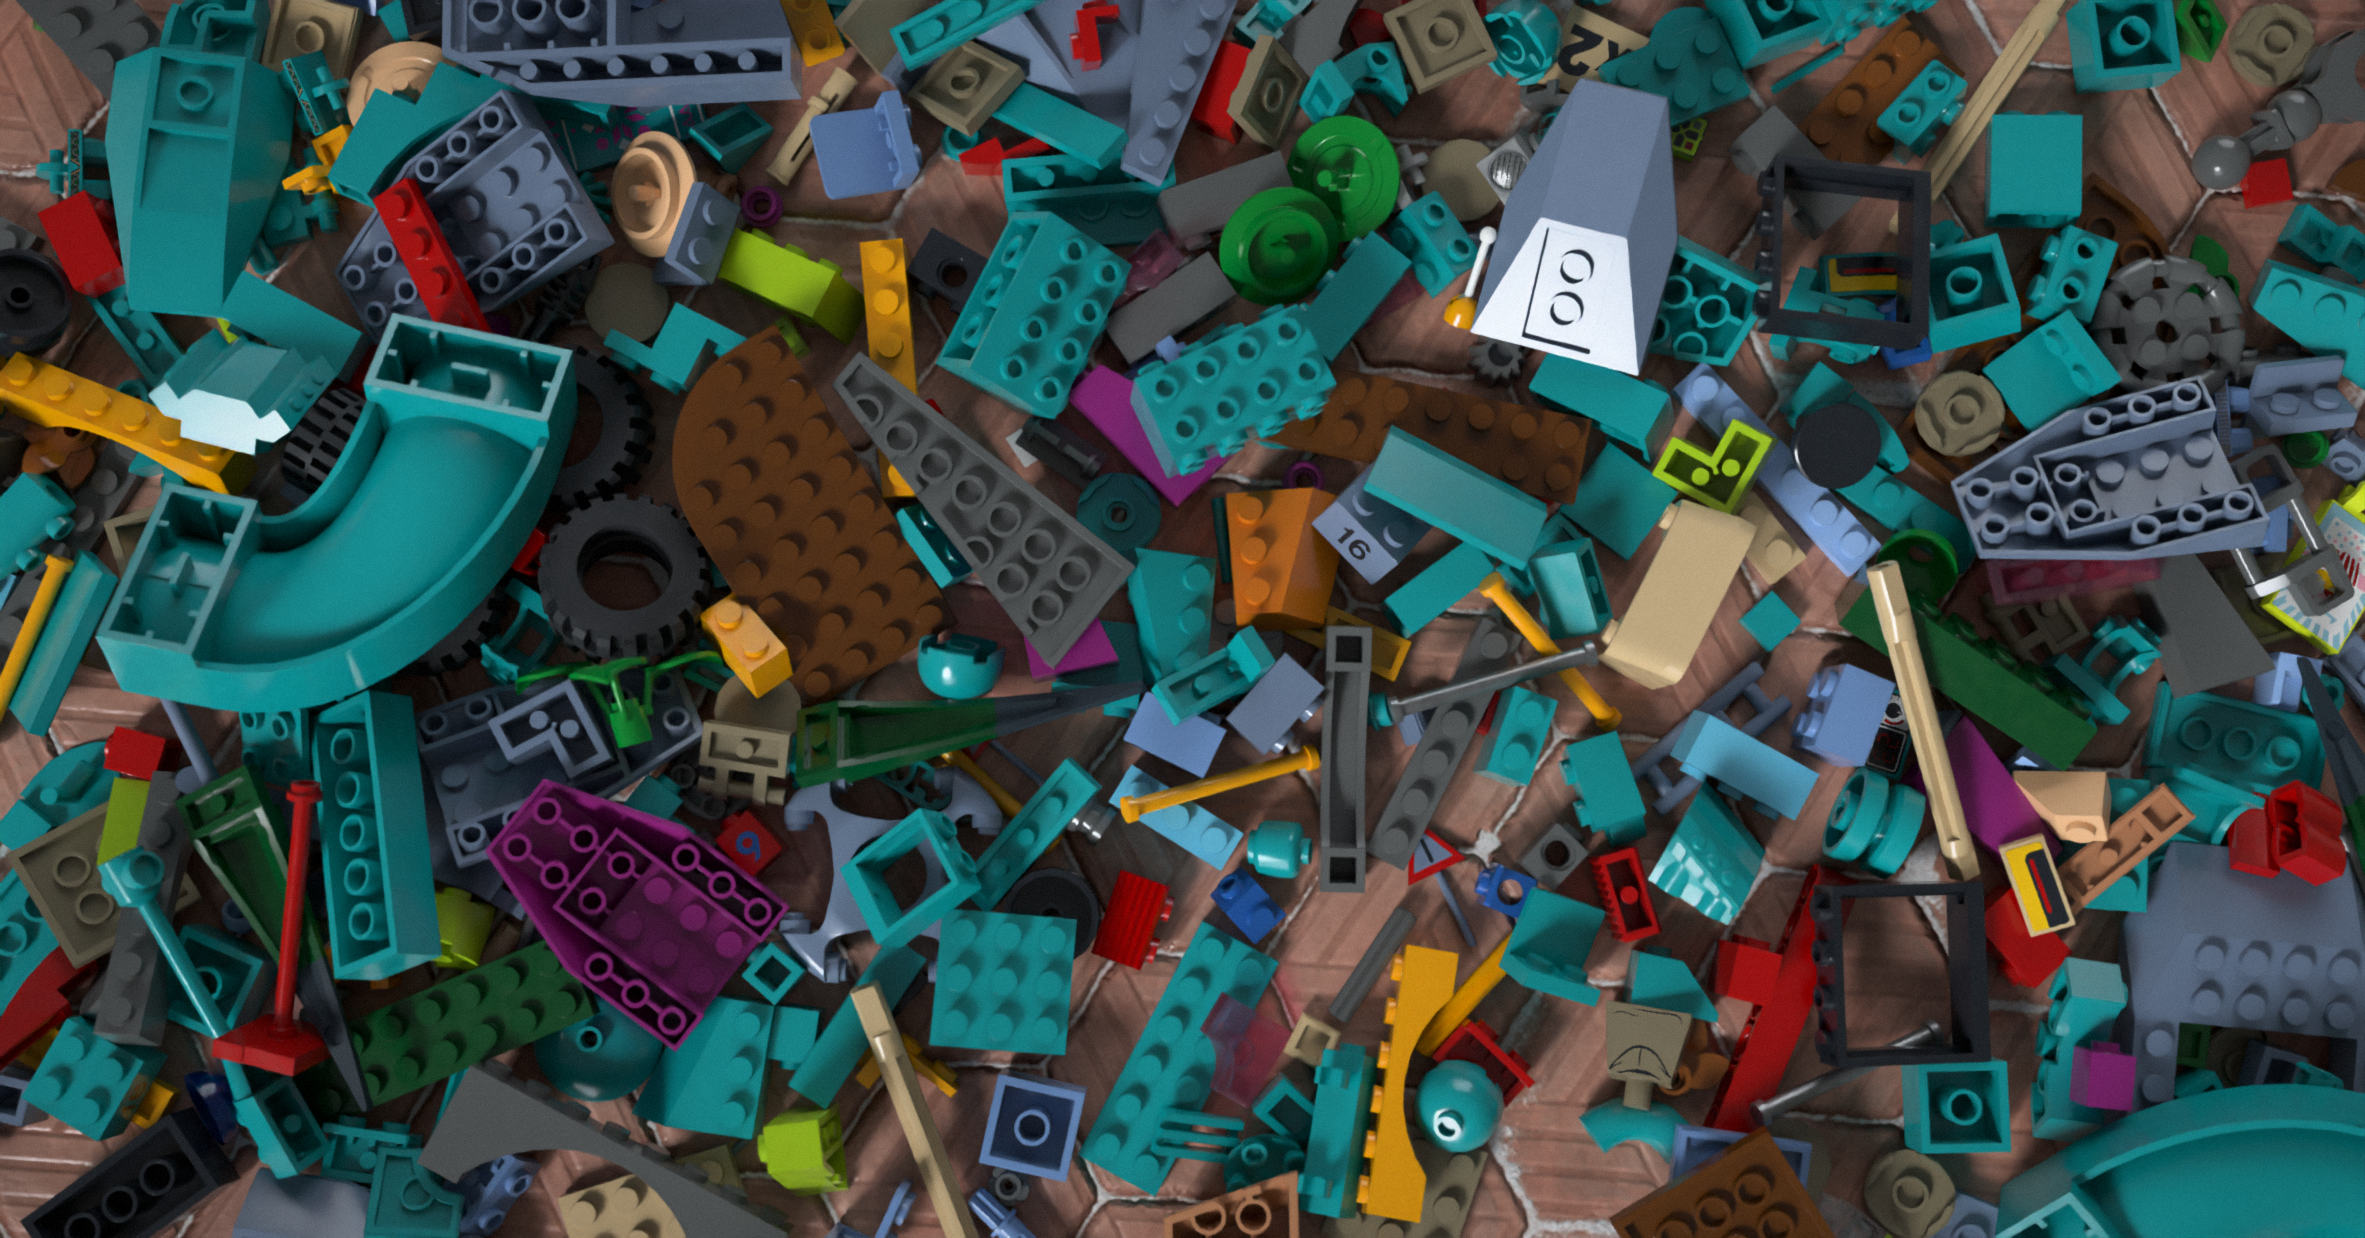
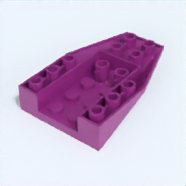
M545 778L485 850V853L565 970L675 1052L704 1017L705 1009L759 941L763 942L790 907L785 899L685 826Z

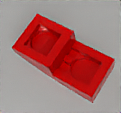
M997 137L958 156L966 175L999 176L1003 175L1002 160L1051 156V152L1047 143L1035 137L1004 152Z

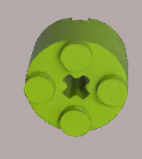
M448 887L445 888L443 894L435 893L442 956L432 959L435 961L434 966L466 971L473 970L476 966L478 967L492 925L495 908L480 902H470L472 894L461 889Z

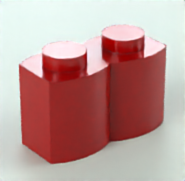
M2299 780L2271 791L2268 800V816L2271 824L2274 826L2271 838V853L2275 863L2315 886L2343 876L2346 867V850L2339 838L2343 819L2338 803Z

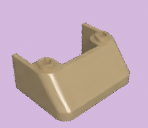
M1684 499L1675 504L1669 503L1658 522V526L1663 528L1661 534L1663 541L1626 613L1618 621L1610 619L1599 637L1598 642L1604 644L1603 648L1596 650L1599 663L1651 690L1676 684L1687 670L1755 536L1756 525L1740 517Z

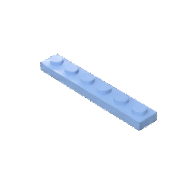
M1700 363L1670 391L1718 443H1720L1733 418L1742 419L1779 439L1706 363ZM1779 439L1756 483L1847 577L1852 576L1865 561L1867 562L1882 548V545L1827 488L1813 484L1797 471L1792 460L1791 450Z

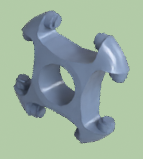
M957 765L935 767V789H940L941 795L952 796V801L948 808L940 813L946 814L953 821L956 829L964 817L972 814V827L978 828V834L1000 835L1003 814L985 788ZM845 779L803 789L800 787L783 809L786 830H808V824H814L815 811L822 814L828 824L834 877L825 921L818 931H810L811 919H804V913L785 912L782 919H780L779 932L784 943L796 959L809 972L825 983H840L848 979V959H843L842 952H832L836 939L843 934L870 930L840 868L865 850L869 844L882 837L904 820L872 817L850 811L842 806L838 799V793H847L848 787H854L855 781L847 784ZM926 838L917 845L926 864L927 879L925 888L915 904L905 910H901L903 916L907 915L949 883L948 874L929 838ZM942 918L920 934L940 940ZM936 954L935 961H929V983L936 982L938 954Z

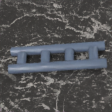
M1753 661L1696 710L1710 714L1738 729L1724 713L1723 709L1740 694H1743L1758 714L1738 730L1756 739L1788 712L1793 705L1783 694L1772 702L1755 683L1765 672L1759 664ZM1691 714L1629 765L1635 783L1644 776L1660 794V797L1651 804L1654 811L1660 817L1666 815L1703 783L1686 774L1677 783L1673 784L1657 766L1671 753Z

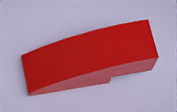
M59 945L26 978L0 1018V1071L73 1014L66 997L98 973L96 960L76 970L61 945Z

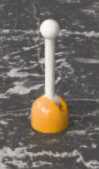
M1485 227L1480 232V240L1482 242L1465 293L1452 297L1447 304L1443 319L1455 327L1462 329H1471L1478 305L1473 297V293L1489 246L1497 238V232L1492 227Z

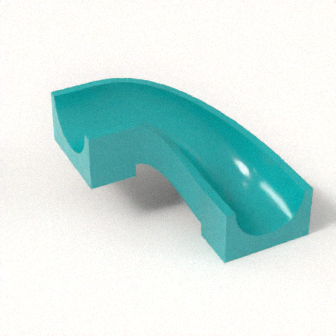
M392 313L363 383L367 401L358 422L328 477L319 489L300 507L284 515L275 517L263 516L259 503L256 500L166 482L96 633V638L121 690L221 710L247 713L291 711L325 704L359 692L396 673L426 653L455 629L484 600L503 577L528 541L546 507L579 416L573 351Z
M2301 1084L2249 1085L2204 1092L2138 1111L2105 1125L2002 1185L1995 1237L2365 1238V1094L2328 1086Z

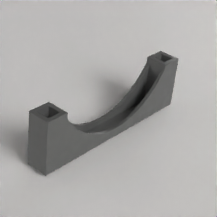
M491 1058L487 1062L478 1061L470 1065L417 1161L418 1164L457 1184L468 1177L473 1168L506 1155L547 1149L579 1151L609 1160L642 1179L670 1208L683 1229L686 1238H788L794 1227L793 1224L786 1221L788 1215L782 1210L765 1204L763 1208L747 1200L749 1195L744 1190L728 1183L724 1187L708 1180L709 1173L701 1167L692 1163H685L682 1166L668 1158L670 1153L663 1147L652 1142H646L645 1145L629 1138L631 1132L625 1127L612 1121H607L604 1125L589 1117L591 1111L584 1105L571 1100H567L565 1104L550 1096L552 1090L546 1085L528 1079L525 1083L511 1075L513 1070L508 1065Z

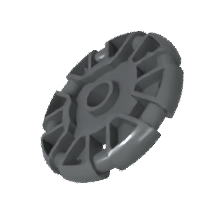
M2163 255L2160 260H2152L2150 257H2145L2125 265L2108 279L2110 284L2105 291H2101L2091 322L2088 324V333H2093L2094 343L2122 378L2117 385L2127 391V395L2168 384L2167 376L2176 374L2177 381L2200 375L2209 395L2212 396L2226 384L2224 380L2229 372L2236 371L2241 361L2246 341V330L2240 328L2238 316L2243 314V311L2235 293L2222 277L2216 279L2206 272V265L2178 255ZM2154 277H2161L2162 289L2153 290L2152 281ZM2194 285L2204 293L2199 297L2197 294L2187 293V291ZM2123 295L2133 302L2128 310L2121 306L2122 302L2120 299ZM2220 319L2222 333L2211 334L2210 320ZM2158 322H2165L2172 327L2174 337L2171 343H2164L2157 337L2155 329ZM2111 331H2118L2120 345L2113 344ZM2207 358L2213 364L2206 370L2198 362ZM2134 361L2146 369L2139 378L2129 371Z

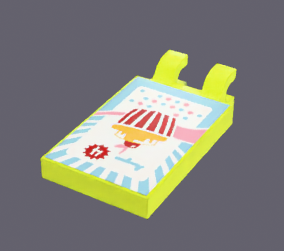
M2361 481L2357 488L2350 484L2345 485L2338 496L2337 502L2333 499L2323 501L2313 516L2327 543L2334 544L2339 553V558L2354 588V596L2324 615L2307 617L2302 613L2287 587L2265 595L2259 604L2262 609L2327 655L2340 652L2365 610V515L2361 512L2365 509V481ZM2303 536L2300 537L2283 567L2311 552ZM2325 566L2302 579L2316 604L2334 594L2335 589Z

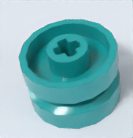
M1867 767L1858 768L1842 787L1830 811L1823 832V853L1844 863H1850L1857 858L1860 870L1880 879L1889 878L1904 862L1921 827L1926 799L1923 792L1903 783H1896L1889 788V782L1885 775Z

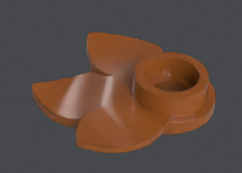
M32 422L22 433L24 438L32 444L23 455L22 472L45 475L58 470L66 486L74 490L90 476L97 464L94 450L101 442V435L81 430L78 435L72 437L77 428L61 426L47 428Z
M1693 1018V1028L1672 1089L1653 1086V1090L1658 1095L1668 1099L1680 1098L1690 1088L1706 1090L1713 1087L1725 1075L1730 1061L1721 1055L1706 1052L1707 1029L1704 1020Z

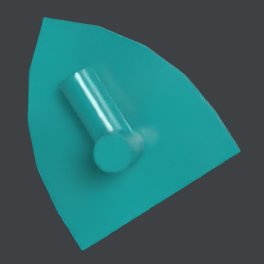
M106 741L92 742L70 749L49 761L32 778L20 795L61 826L110 800L114 777L122 778V773L103 768L106 760L104 754Z

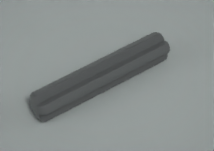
M1401 906L1395 908L1329 1006V1011L1333 1016L1345 1023L1351 1020L1393 957V954L1416 923L1417 918L1413 913Z

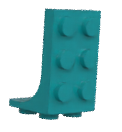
M2166 763L2164 768H2146L2142 780H2151V792L2164 783L2196 816L2191 822L2149 854L2148 884L2151 881L2150 874L2158 870L2161 860H2164L2165 857L2162 855L2171 841L2219 846L2226 831L2241 813L2249 809H2263L2266 800L2253 795L2255 788L2246 783L2227 779L2226 783L2212 779L2213 772L2199 765L2185 763L2184 767Z

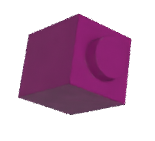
M2091 1040V1048L2074 1046L2069 1099L2088 1107L2132 1111L2137 1057L2120 1052V1044Z

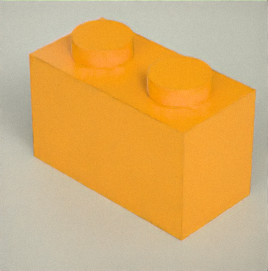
M733 592L701 613L700 619L707 642L716 652L720 653L722 659L757 699L793 675L787 648L748 604L741 605Z

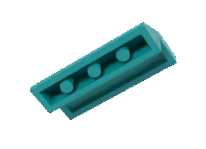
M1123 149L1103 170L1069 154L1002 160L1004 196L1008 211V221L1013 212L1051 211L1105 248L1171 243L1156 206V201L1161 191L1176 186L1174 156L1160 187L1120 169Z
M1391 425L1383 440L1382 449L1369 471L1363 490L1523 571L1547 517L1546 503Z

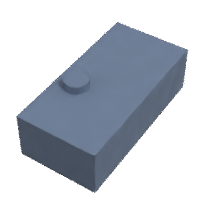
M667 0L631 14V45L791 37L801 55L780 0ZM670 105L638 107V109L645 115Z

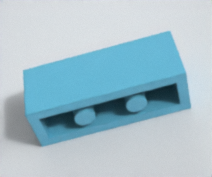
M1695 709L1670 753V756L1683 762L1679 769L1682 772L1704 782L1706 776L1719 782L1716 790L1739 802L1743 795L1756 802L1752 809L1774 821H1777L1779 815L1795 821L1820 775L1716 717Z
M1131 764L1109 802L1121 809V797L1132 795L1134 798L1169 789V787ZM1192 801L1139 815L1140 822L1220 871L1244 834Z

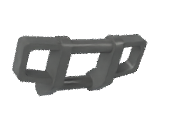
M2275 444L2260 446L2229 465L2239 485L2251 483L2246 472L2248 466L2263 457L2266 459L2281 485L2259 497L2265 511L2268 514L2286 504L2311 552L2282 569L2265 576L2250 548L2230 549V552L2247 582L2244 588L2250 599H2257L2287 587L2305 616H2322L2351 599L2355 593L2354 588L2339 558V553L2334 544L2327 543L2302 496L2305 490L2280 449ZM2325 566L2335 590L2332 596L2316 604L2302 579Z

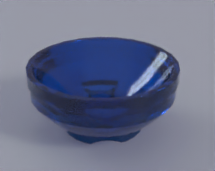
M198 1069L184 1075V1082L190 1098L215 1140L221 1146H224L237 1138L242 1125L239 1124L236 1118L237 1109L232 1102L234 1097L227 1074L224 1075L207 1069Z

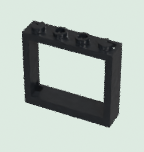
M1776 154L1767 169L1760 172L1757 181V195L1762 196V209L1758 212L1755 224V233L1761 236V249H1758L1754 260V274L1759 276V289L1755 292L1752 304V313L1754 316H1758L1757 332L1913 350L1929 334L1931 172ZM1784 188L1898 201L1896 322L1780 308Z
M1950 880L1813 884V895L1810 898L1809 909L1811 917L1815 921V940L1811 945V956L1817 972V985L1813 989V1002L1818 1011L1819 1030L1815 1033L1814 1042L1816 1051L1820 1056V1063L1837 1068L1991 1062L1983 882ZM1946 895L1952 1044L1847 1048L1841 898Z

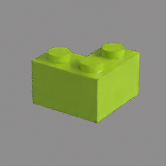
M1733 418L1714 454L1683 437L1673 436L1652 475L1715 510L1736 516L1779 439L1742 419Z

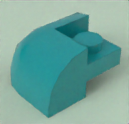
M185 0L180 5L172 3L166 16L159 48L246 57L259 64L271 18L268 1Z

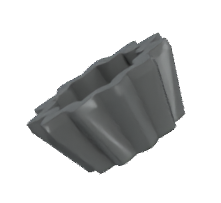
M1478 335V345L1468 348V352L1473 358L1467 363V367L1476 371L1475 381L1485 380L1489 389H1493L1498 383L1508 388L1511 384V379L1522 378L1520 368L1528 362L1527 358L1522 354L1524 346Z

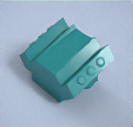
M215 327L187 349V353L182 355L176 361L175 366L164 374V378L153 388L148 396L164 416L181 420L180 437L256 455L273 450L275 444L289 440L300 419L333 381L337 373L323 354L306 363L294 346L289 350L277 349L249 341L244 334L228 344Z
M1704 780L1659 857L1648 880L1655 883L1666 893L1681 898L1695 906L1706 916L1721 921L1728 926L1747 898L1766 852L1706 780Z

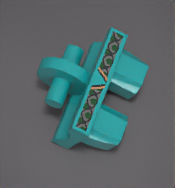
M322 50L282 61L284 69L278 73L277 77L283 90L289 94L296 93L302 109L297 110L296 119L301 131L313 132L317 136L327 133L340 125H352L348 109L340 93V90L351 85L347 77L338 80L334 79Z
M68 129V164H64V151L52 149L49 151L50 162L36 165V175L50 180V193L63 194L64 181H68V198L86 190L101 200H108L112 205V196L106 188V183L109 181L87 180V167L109 168L105 141L85 138L83 130Z

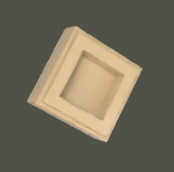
M1302 1011L1282 1051L1316 1069L1317 1065L1321 1066L1324 1048L1333 1050L1342 1032Z

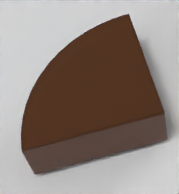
M2365 158L2355 160L2332 175L2325 188L2365 203Z

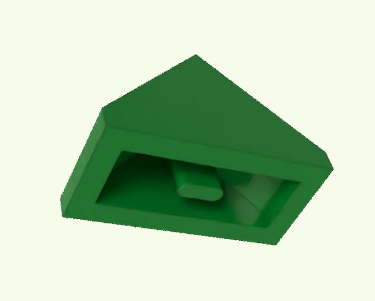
M2172 0L2179 51L2202 62L2211 63L2228 27L2213 0Z

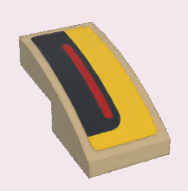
M2039 833L1999 845L2000 855L2030 936L2035 937L2076 925L2043 834Z

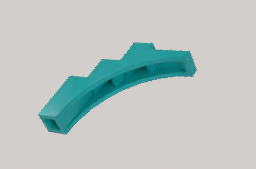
M439 61L417 103L401 92L393 91L392 94L375 88L327 177L339 194L375 209L376 206L372 199L389 189L406 162L501 89L530 96L543 118L582 122L613 132L620 117L615 105L530 95L485 74H481L479 77L476 72L466 66L456 64L455 67Z

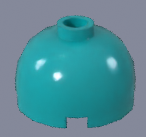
M1504 0L1482 19L1498 53L1497 59L1488 65L1502 78L1506 76L1507 71L1513 77L1519 78L1515 84L1522 86L1536 84L1558 61L1564 41L1563 30L1557 16L1539 0Z
M951 633V640L938 641V635L927 634L919 640L917 655L918 672L922 682L929 690L939 696H943V700L982 698L992 692L1001 677L1006 648L1003 646L996 651L997 642L974 635Z
M1445 1060L1422 1077L1417 1088L1413 1110L1416 1123L1421 1132L1436 1147L1449 1152H1468L1483 1146L1497 1130L1505 1107L1503 1094L1498 1083L1494 1086L1492 1081L1485 1076L1487 1071L1481 1066L1465 1060Z

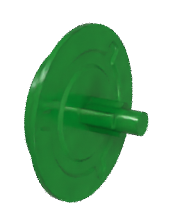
M1334 116L1315 123L1298 139L1288 159L1287 170L1294 187L1313 193L1332 212L1338 227L1339 242L1353 241L1357 236L1363 238L1371 230H1377L1389 217L1398 199L1401 172L1396 151L1388 137L1377 126L1362 118Z
M1281 186L1261 191L1244 201L1234 211L1223 230L1219 247L1222 272L1236 293L1255 304L1276 306L1298 301L1313 292L1320 280L1334 265L1339 246L1336 220L1327 205L1319 197L1307 190Z

